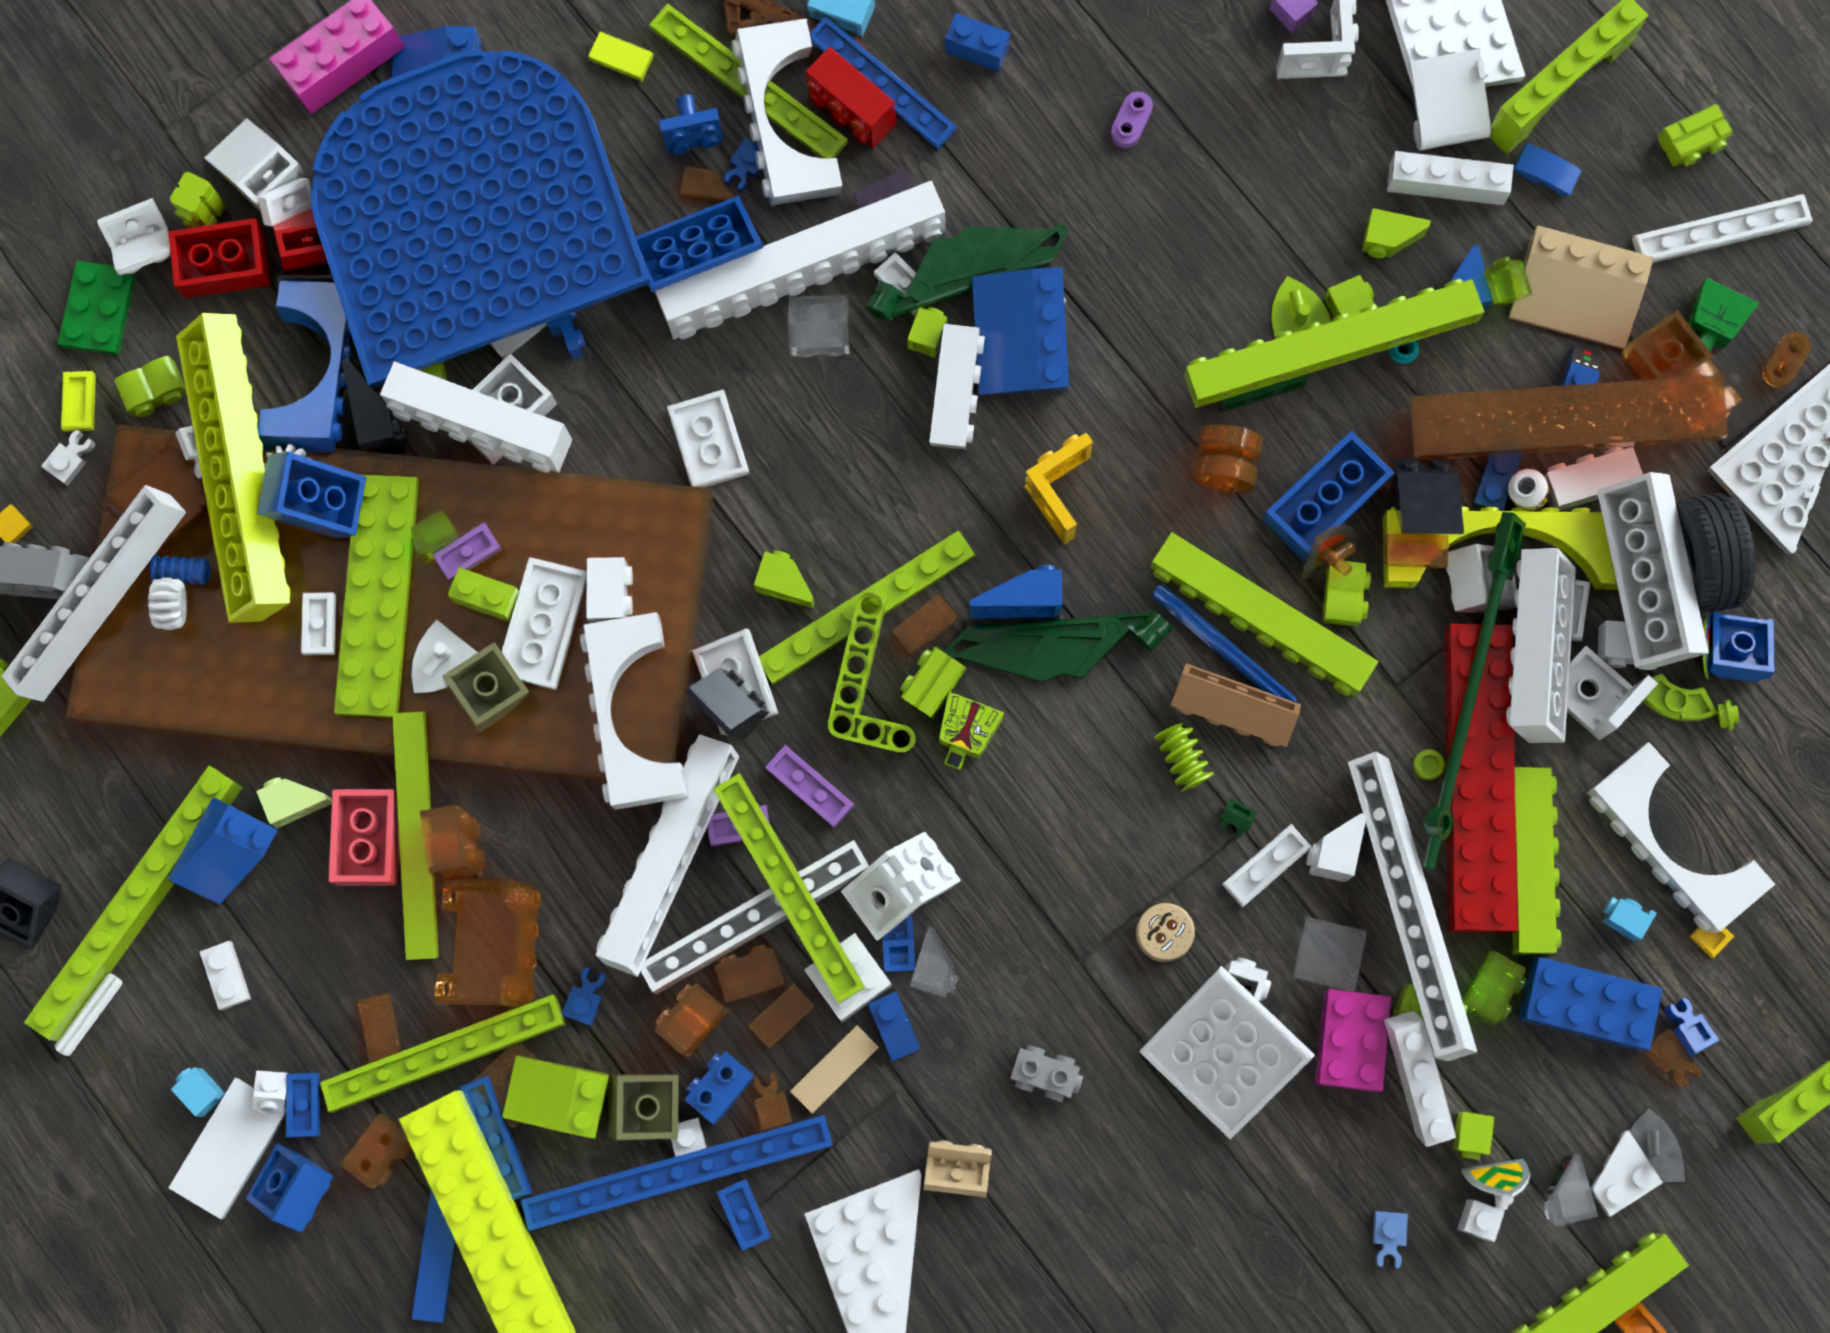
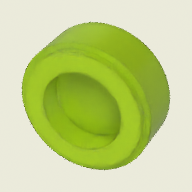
M1427 749L1416 755L1412 768L1415 775L1421 780L1432 781L1443 773L1445 762L1440 753Z

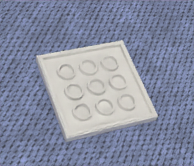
M1222 966L1139 1051L1230 1140L1314 1056L1297 1037Z

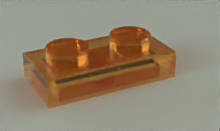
M1386 534L1385 566L1446 568L1448 566V536Z
M938 594L893 629L892 633L912 656L955 622L958 616L941 595Z
M793 984L748 1026L771 1049L815 1006Z
M387 993L358 1000L357 1003L369 1061H378L402 1052L390 994Z

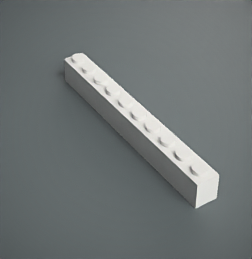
M1373 752L1349 761L1348 764L1363 814L1367 815L1365 822L1435 1058L1451 1061L1476 1053L1477 1049L1389 758L1378 752Z

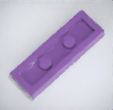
M786 745L765 767L768 772L833 828L855 806L853 802Z

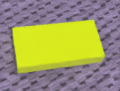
M600 32L588 57L589 61L642 81L654 56L653 52Z
M93 371L63 372L61 429L64 432H74L75 430L94 431L96 374Z

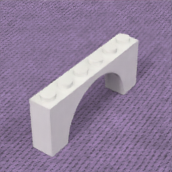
M806 19L741 28L737 30L735 40H732L734 58L739 57L741 68H738L739 83L741 86L745 85L747 93L744 96L746 113H751L753 121L750 124L752 141H757L759 149L756 152V162L758 169H763L765 179L762 180V190L764 197H769L771 206L839 195L843 186L837 158H815L793 150L775 134L765 113L764 92L772 77L787 64L810 55L812 43Z
M654 612L584 624L585 634L580 635L583 653L588 652L589 664H585V674L587 682H592L594 693L589 694V701L592 712H597L598 723L594 724V734L596 742H601L603 751L602 754H598L600 771L606 772L607 784L602 785L605 802H610V805L616 810L688 797L684 768L681 763L653 762L632 753L619 740L611 719L612 695L618 680L625 670L640 657L652 651L665 648L661 619L658 613Z
M1648 742L1587 792L1591 797L1590 803L1598 812H1604L1612 821L1610 823L1611 827L1619 836H1625L1630 841L1634 854L1639 859L1646 860L1652 866V873L1655 878L1662 884H1667L1673 890V897L1676 902L1683 908L1688 907L1695 915L1694 921L1698 927L1704 932L1710 931L1711 934L1720 932L1772 888L1775 883L1755 861L1744 864L1732 873L1703 875L1682 868L1664 854L1652 834L1648 808L1655 783L1670 765Z

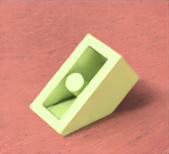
M280 777L265 782L263 784L264 788L256 791L269 824L276 828L332 804V798L328 795L287 779L281 780Z

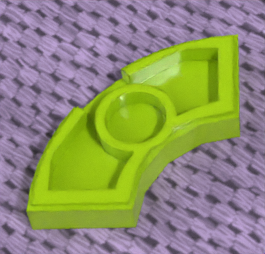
M1663 673L1652 678L1658 684L1643 700L1656 713L1677 721H1701L1718 714L1704 687L1694 690L1679 688L1670 683Z

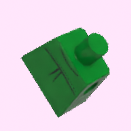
M1706 278L1696 292L1686 328L1689 333L1698 336L1693 349L1702 355H1709L1714 345L1725 348L1755 310L1758 302Z

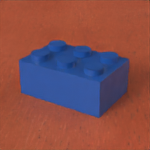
M288 451L268 455L257 515L333 538L356 536L366 477Z

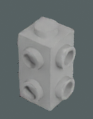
M1027 1045L1026 1050L1019 1049L1010 1078L1016 1081V1088L1028 1092H1033L1034 1087L1045 1090L1044 1097L1062 1102L1064 1097L1070 1099L1072 1092L1079 1093L1083 1076L1078 1074L1080 1067L1074 1066V1059L1057 1054L1056 1059L1044 1056V1049L1032 1045Z

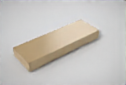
M856 1025L791 1092L813 1114L879 1047Z

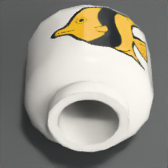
M1524 469L1512 476L1508 484V493L1512 502L1517 507L1534 511L1546 504L1550 488L1546 478L1540 472L1534 469Z

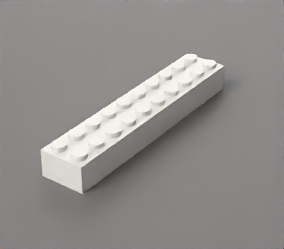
M931 180L765 245L760 250L659 289L655 293L673 339L678 337L680 339L689 338L696 333V330L706 326L707 328L717 327L723 323L724 319L729 317H742L748 314L752 308L760 305L763 307L770 306L776 303L778 298L788 294L790 296L798 295L805 291L806 287L813 284H826L834 276L841 273H854L860 269V266L869 262L872 264L882 262L888 257L887 255L897 251L904 253L913 249L915 244L920 242H933L934 238H940L945 233V210Z

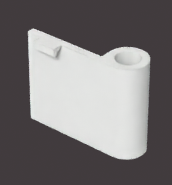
M1480 48L1409 62L1418 121L1414 122V137L1418 150L1490 137L1491 125L1484 82L1486 75L1484 61L1481 60Z

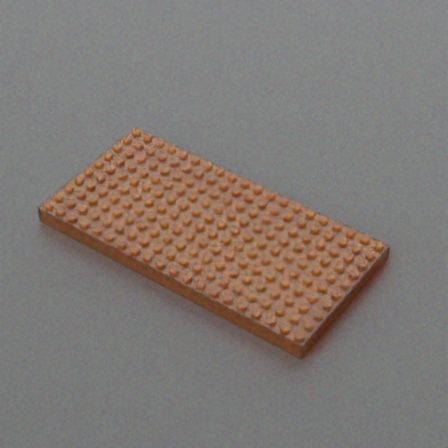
M118 424L96 550L118 522V519L105 507L109 497L172 445L183 453L175 434L177 431ZM336 448L335 453L306 452V458L356 474L417 477L419 479L398 713H426L428 763L607 783L606 772L600 771L598 754L603 753L601 742H596L594 734V724L598 723L597 712H592L589 701V694L594 693L592 682H587L585 674V664H589L588 652L583 653L580 635L585 634L584 624H590L587 620V585L556 690L523 682L529 694L504 718L480 734L448 688L435 692L414 693L412 683L413 658L419 642L436 620L477 652H480L493 642L496 643L502 652L510 623L455 604L447 596L453 581L450 582L433 557V554L484 522L502 550L469 571L514 586L518 591L521 587L529 557L587 571V558L624 557L628 567L632 566L633 583L632 585H627V596H632L633 611L632 615H627V617L657 612L661 619L665 648L652 651L640 657L625 670L618 680L612 695L611 719L619 740L632 753L653 762L678 763L687 700L685 691L689 685L692 650L694 648L713 505V495L710 488L553 471L544 473L534 469ZM263 450V462L267 463L266 453L277 454V452ZM207 508L180 530V539L168 553L163 555L170 558L176 556L180 559L188 557L189 560L192 557L198 558V560L207 558L210 564V577L206 585H200L198 582L196 585L190 584L189 581L187 584H184L187 612L186 621L182 628L164 630L154 627L151 623L148 595L149 587L153 581L149 575V561L78 655L66 717L80 724L395 759L393 718L347 716L334 713L351 536L333 538L274 520L275 526L279 530L278 542L280 553L285 561L284 574L286 584L290 588V603L262 622L229 623ZM333 592L336 595L335 655L304 656L301 653L303 593Z

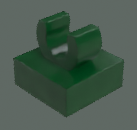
M1230 798L1220 817L1223 819L1220 824V831L1223 832L1228 824H1232L1237 827L1234 838H1240L1243 831H1249L1257 812Z

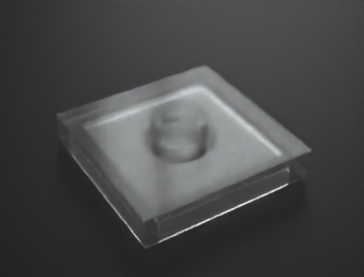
M1305 917L1292 978L1355 992L1367 931Z

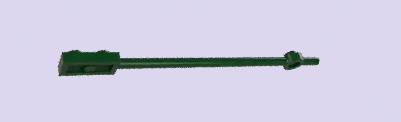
M1502 512L1500 522L1496 526V540L1493 551L1490 552L1488 558V569L1494 573L1444 780L1437 808H1432L1424 818L1423 825L1429 836V841L1422 867L1428 870H1435L1441 841L1449 836L1452 829V814L1449 808L1505 580L1513 579L1526 523L1513 512Z

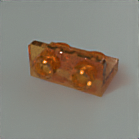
M766 944L749 949V955L738 958L737 954H731L719 959L720 964L715 965L714 970L717 973L726 1004L785 985L773 947L767 949Z

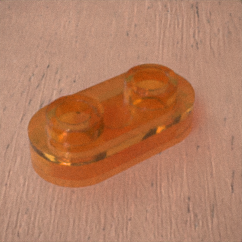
M1790 332L1781 339L1763 369V377L1769 385L1776 388L1785 387L1795 378L1811 351V342L1805 334ZM1794 346L1797 353L1790 352L1788 347ZM1774 370H1779L1782 373V377L1775 376Z

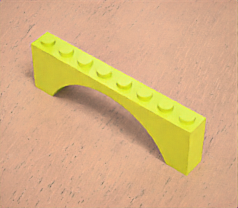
M1391 507V510H1387L1382 517L1384 588H1414L1420 581L1427 566L1443 551L1472 537L1495 534L1502 512H1513L1526 523L1523 536L1532 537L1550 544L1571 558L1586 574L1595 590H1618L1602 512H1590L1589 508H1575L1571 512H1560L1559 508L1549 507L1541 509V512H1530L1529 509L1522 507L1512 508L1511 511H1499L1498 507H1485L1481 511H1469L1468 507H1462L1464 534H1402L1394 507Z

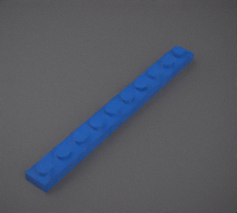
M823 1115L521 1200L528 1231L831 1147L833 1144L826 1117Z

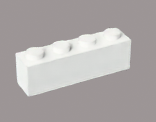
M1395 151L1389 167L1387 192L1504 205L1511 193L1513 165Z
M943 325L929 441L930 446L966 450V442L972 443L974 425H969L970 413H976L978 398L977 395H972L973 384H979L981 366L976 365L977 354H983L985 336H979L980 328Z
M1414 1010L1385 1019L1384 1022L1416 1136L1426 1147L1456 1138L1424 1020Z

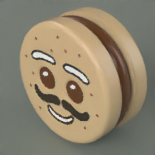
M1161 903L1150 907L1141 916L1136 927V940L1140 949L1146 956L1158 962H1171L1179 959L1190 949L1194 941L1195 929L1191 917L1184 909L1170 903Z

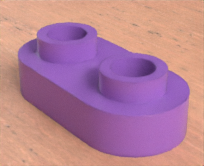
M1137 91L1130 93L1125 98L1111 130L1112 141L1117 146L1130 148L1139 141L1153 108L1152 100L1146 93ZM1140 102L1143 104V107L1136 108L1133 104ZM1123 127H1129L1131 129V132L1124 133L1121 129Z

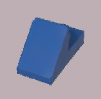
M897 992L868 1003L892 1062L921 1050Z

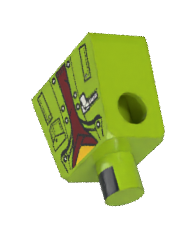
M949 692L939 737V744L949 748L944 764L961 770L966 755L979 759L1001 724L1004 712Z

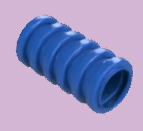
M154 555L150 561L149 575L152 581L161 578L179 579L183 584H187L189 581L190 584L196 585L198 582L200 585H206L210 577V564L207 558L198 560V558L192 557L189 560L188 557L180 559L176 556L172 558L163 556L161 559L160 556Z

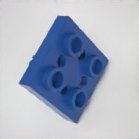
M682 95L676 98L679 116L659 120L667 154H684L692 148H711L719 142H724L717 108L696 112L693 95Z

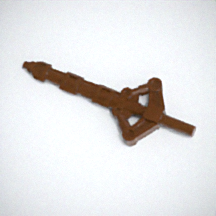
M723 0L727 30L732 38H736L737 30L741 28L767 25L768 22L774 24L800 19L807 20L810 34L820 22L815 19L812 21L798 15L797 12L777 6L776 0ZM742 8L750 12L751 20L740 21V11ZM847 32L850 37L869 51V47L865 46L858 36Z

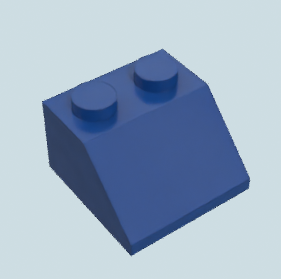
M276 1143L246 1199L271 1220L303 1232L307 1223L313 1218L314 1210L322 1196L328 1191L333 1175L315 1162L282 1144Z

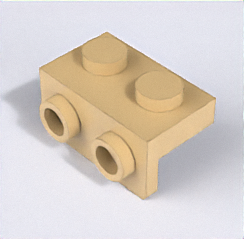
M944 1140L929 1142L924 1190L986 1197L992 1150L977 1144L962 1146L954 1145Z

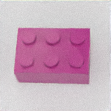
M1334 989L1324 991L1315 1085L1369 1092L1383 1091L1388 1039L1384 1020L1390 1018L1391 997Z

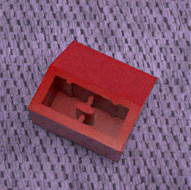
M312 209L272 226L283 271L287 272L328 264L315 225Z

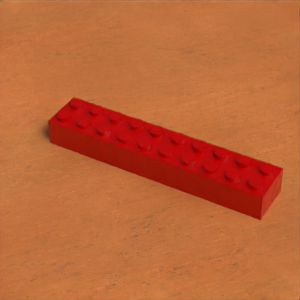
M1450 624L1444 631L1446 767L1482 624ZM1494 625L1449 808L1452 814V829L1447 837L1448 933L1512 934L1518 931L1514 729L1507 722V708L1511 706L1512 695L1509 692V679L1513 677V665L1511 663V649L1513 648L1512 625Z

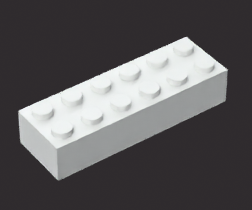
M397 362L393 363L380 393V396L387 404L386 407L391 409L392 415L400 420L409 422L410 419L421 422L420 425L430 431L437 432L438 429L449 432L448 436L457 441L465 442L468 439L476 442V446L484 451L493 453L495 449L504 452V457L517 463H521L522 459L533 463V468L544 473H549L550 470L559 473L572 442L570 434L561 422Z
M1649 472L1597 490L1635 668H1657L1709 653L1670 475Z
M1558 548L1522 550L1521 560L1517 562V575L1520 578L1519 589L1515 591V604L1518 607L1517 618L1513 620V633L1516 636L1515 647L1511 649V663L1514 666L1513 677L1509 679V692L1512 695L1511 706L1507 708V722L1528 743L1565 742L1576 567Z

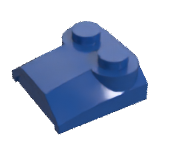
M1712 612L1709 671L1720 678L1758 682L1771 678L1775 673L1774 620Z

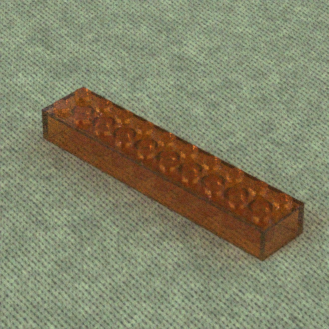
M1724 374L1411 396L1414 458L1419 460H1432L1436 457L1463 458L1725 440L1728 435Z

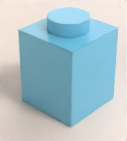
M197 1067L193 1069L187 1068L181 1072L175 1079L177 1084L171 1088L174 1094L195 1117H205L221 1102L225 1095V1092L203 1068Z

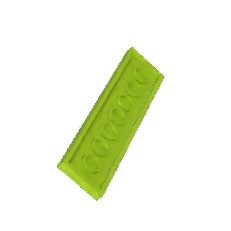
M362 475L366 477L356 536H351L334 713L347 716L393 718L392 714L399 711L419 479L417 477Z

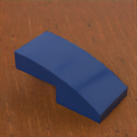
M1527 143L1523 145L1513 166L1515 172L1533 184L1543 183L1562 197L1571 195L1582 171L1555 154Z
M912 914L883 937L884 972L915 970Z

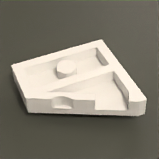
M1629 1130L1621 1133L1618 1144L1612 1154H1609L1603 1165L1602 1172L1596 1177L1590 1188L1606 1215L1610 1217L1663 1183Z

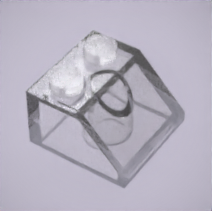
M848 295L789 297L788 333L790 356L797 355L807 358L820 354H827L833 357L849 354Z

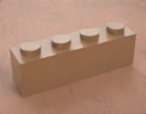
M1185 663L1171 706L1176 707L1177 711L1182 714H1196L1204 717L1207 722L1213 725L1220 726L1223 724L1232 727L1235 732L1241 735L1260 737L1271 746L1282 745L1287 747L1299 717L1301 704Z

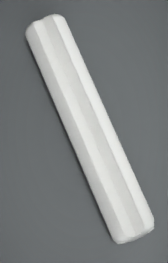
M110 973L104 977L55 1044L54 1048L59 1053L65 1056L71 1055L121 987V979Z

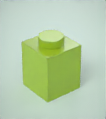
M919 307L907 339L908 349L936 358L942 342L943 325L947 324V316H944V313L936 308L928 307L926 310Z
M1457 1112L1456 1138H1454L1453 1150L1461 1151V1158L1480 1160L1481 1155H1490L1494 1117Z

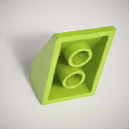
M516 1055L502 1118L595 1139L609 1076L607 1073Z

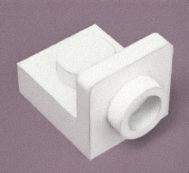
M256 1071L252 1110L259 1111L262 1114L284 1112L286 1074L288 1073Z

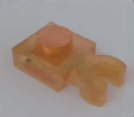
M1670 1028L1665 1029L1652 1041L1650 1050L1645 1051L1664 1073H1668L1673 1069L1675 1071V1080L1681 1086L1689 1084L1683 1075L1686 1069L1690 1070L1694 1076L1701 1074L1696 1064L1687 1063L1684 1059L1688 1053Z
M774 1072L770 1073L772 1082L768 1087L761 1086L758 1077L754 1078L755 1089L763 1096V1098L754 1100L762 1132L793 1124L785 1092L775 1093L778 1088V1080Z

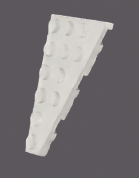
M1830 364L1707 470L1788 557L1797 550V543L1802 530L1806 526L1809 511L1813 507L1820 488L1821 479L1830 461Z
M920 1170L805 1213L848 1333H906L921 1185Z

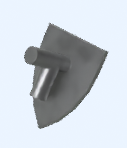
M1648 1108L1634 1122L1629 1132L1662 1182H1685L1682 1152L1675 1135L1664 1120Z

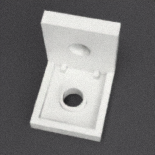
M1356 0L1333 1L1330 10L1332 42L1283 44L1276 67L1277 79L1347 76V66H1350L1352 62L1351 54L1355 53L1354 42L1358 41V25L1353 24L1352 15L1356 14Z
M1585 646L1570 662L1567 712L1600 741L1616 730L1658 683L1648 675L1632 686L1590 648ZM1589 681L1594 684L1596 688L1594 696L1588 697L1581 692L1580 686L1582 682Z
M923 832L885 852L841 892L876 941H878L921 905L953 888L961 880L955 873L952 865L940 853L936 843L929 838L926 832ZM877 891L881 892L885 897V905L878 901Z

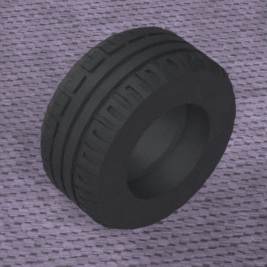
M1720 493L1677 501L1676 507L1700 614L1735 609L1742 606L1750 597L1755 580L1753 539L1743 510L1734 499Z

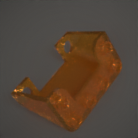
M444 879L441 910L457 913L453 974L437 972L434 1004L518 1008L529 1004L533 1000V972L537 963L535 943L539 933L537 914L541 903L540 894L535 886L510 879ZM453 889H454V891H455V902H454V904L452 903V900H451V894H452ZM446 982L448 983V986H449V991H448L447 997L445 996V993H444V987H445Z

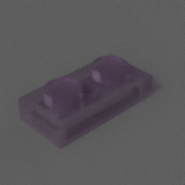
M903 168L854 192L853 195L859 208H862L916 186L906 168Z

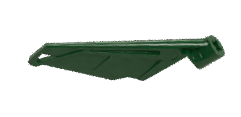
M1058 224L1053 229L968 226L954 238H934L906 293H903L887 282L879 281L872 292L873 295L870 296L865 306V310L875 318L891 322L893 317L973 290L972 276L1028 270L1051 263L1068 229L1063 224ZM1056 233L1059 239L1055 247H1039Z
M1151 609L1147 613L974 625L967 627L945 649L944 653L954 660L960 658L1040 682L1049 681L1060 675L1083 679L1129 633L1146 650L1152 651L1172 631V628L1161 615ZM962 640L978 643L958 653H955L954 650Z

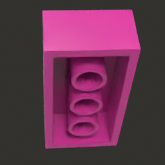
M351 0L269 59L285 83L310 114H313L404 49L405 46L394 27L371 0Z

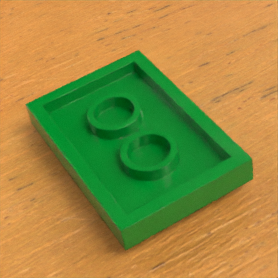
M76 261L58 344L62 348L119 356L137 272L118 275L115 266Z

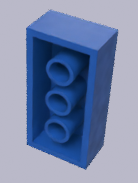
M1351 431L1266 511L1262 521L1305 563L1315 537L1334 526L1346 524L1389 483L1395 472Z
M1538 957L1531 960L1518 1020L1640 1052L1647 1051L1651 1048L1663 988Z

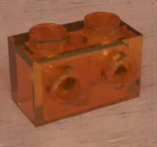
M378 1114L340 1165L368 1188H376L377 1185L383 1186L393 1173L390 1168L397 1159L402 1161L411 1151L412 1147L403 1127L386 1114Z

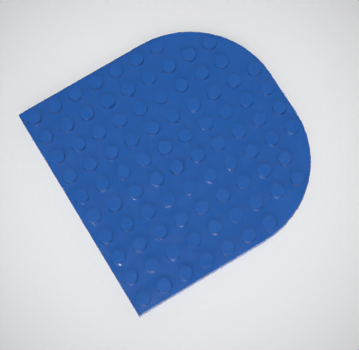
M473 50L440 59L388 79L359 96L360 100L353 104L346 112L342 111L330 126L318 149L313 165L312 190H310L312 213L368 386L370 385L371 388L385 384L394 362L416 370H422L652 282L600 134L588 106L580 93L561 73L536 58L508 50H503L502 52Z

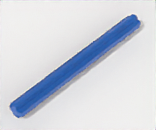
M1160 584L1153 591L1152 597L1259 690L1293 702L1297 701L1296 697L1167 586Z

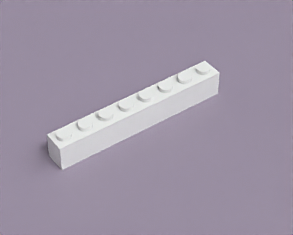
M147 485L142 488L3 673L2 678L16 695L44 702L186 514V511L170 494Z
M699 734L696 742L690 746L687 754L688 759L684 765L688 797L664 801L660 819L650 831L649 842L645 851L641 852L638 856L636 870L632 878L624 886L622 900L611 914L610 925L606 934L598 941L596 956L605 965L638 977L719 802L713 788L730 778L740 757L732 745Z
M853 840L798 873L815 902H818L851 883L869 865ZM770 888L648 958L641 968V973L652 992L657 995L789 918Z

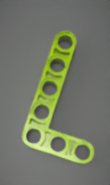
M866 592L856 602L828 719V728L830 733L837 738L895 752H907L916 743L915 732L910 727L860 715L885 613L884 600L874 592ZM869 598H875L879 602L878 611L872 615L866 614L863 610V604ZM860 628H869L872 632V638L867 644H859L856 640V633ZM855 657H861L865 662V668L859 674H853L849 669V662ZM849 686L854 687L858 692L856 701L851 704L845 703L842 699L843 690ZM840 716H846L851 723L850 729L843 734L835 729V721ZM870 723H875L880 728L879 737L873 741L868 740L864 735V729ZM899 730L907 731L910 736L909 744L903 748L896 746L894 743V735Z

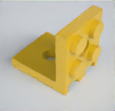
M1087 433L1080 437L1077 434L1071 436L1062 444L1063 448L1055 453L1051 450L1043 454L1037 460L1038 464L1026 471L1027 477H1025V482L1027 484L1024 485L1025 489L1064 545L1074 539L1077 524L1050 484L1090 459L1093 441Z

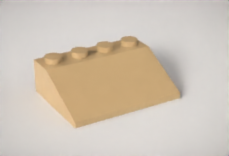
M1537 226L1529 240L1509 319L1624 350L1647 285L1654 257Z

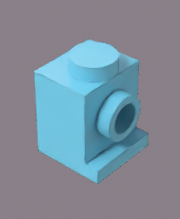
M1612 896L1603 908L1602 912L1606 915L1602 923L1635 942L1643 938L1657 913L1653 910L1641 911L1643 907L1630 898L1624 900L1622 898L1616 899Z

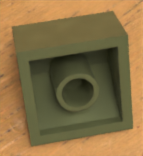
M495 642L442 675L446 687L479 734L504 718L529 694L528 689Z
M608 1075V1138L615 1140L678 1138V1075Z

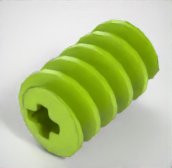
M1184 723L1174 725L1154 737L1156 741H1165L1160 746L1161 752H1171L1165 757V762L1176 763L1170 769V773L1173 775L1181 774L1175 780V784L1178 786L1186 785L1180 792L1198 786L1214 775L1213 772L1202 771L1209 763L1208 761L1197 760L1203 753V750L1192 749L1198 742V739L1187 738L1193 731V728H1183L1182 725Z

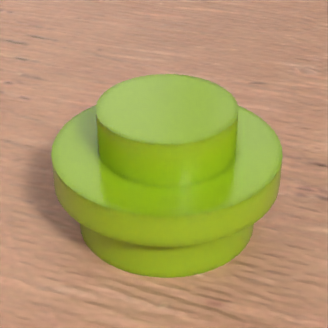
M1726 700L1725 704L1717 705L1720 729L1728 728L1729 731L1734 730V724H1739L1737 705L1731 706L1730 700Z

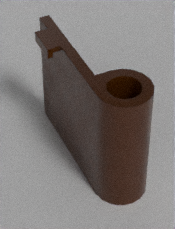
M174 445L117 489L109 497L105 506L119 520L145 485L170 494L186 511V514L156 552L158 556H163L173 549L180 539V530L208 508L202 478L198 479L194 472L195 464L191 460L186 461L184 454Z

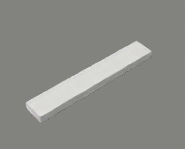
M1802 194L1634 235L1632 241L1637 253L1654 257L1652 263L1807 226L1813 220L1805 196Z

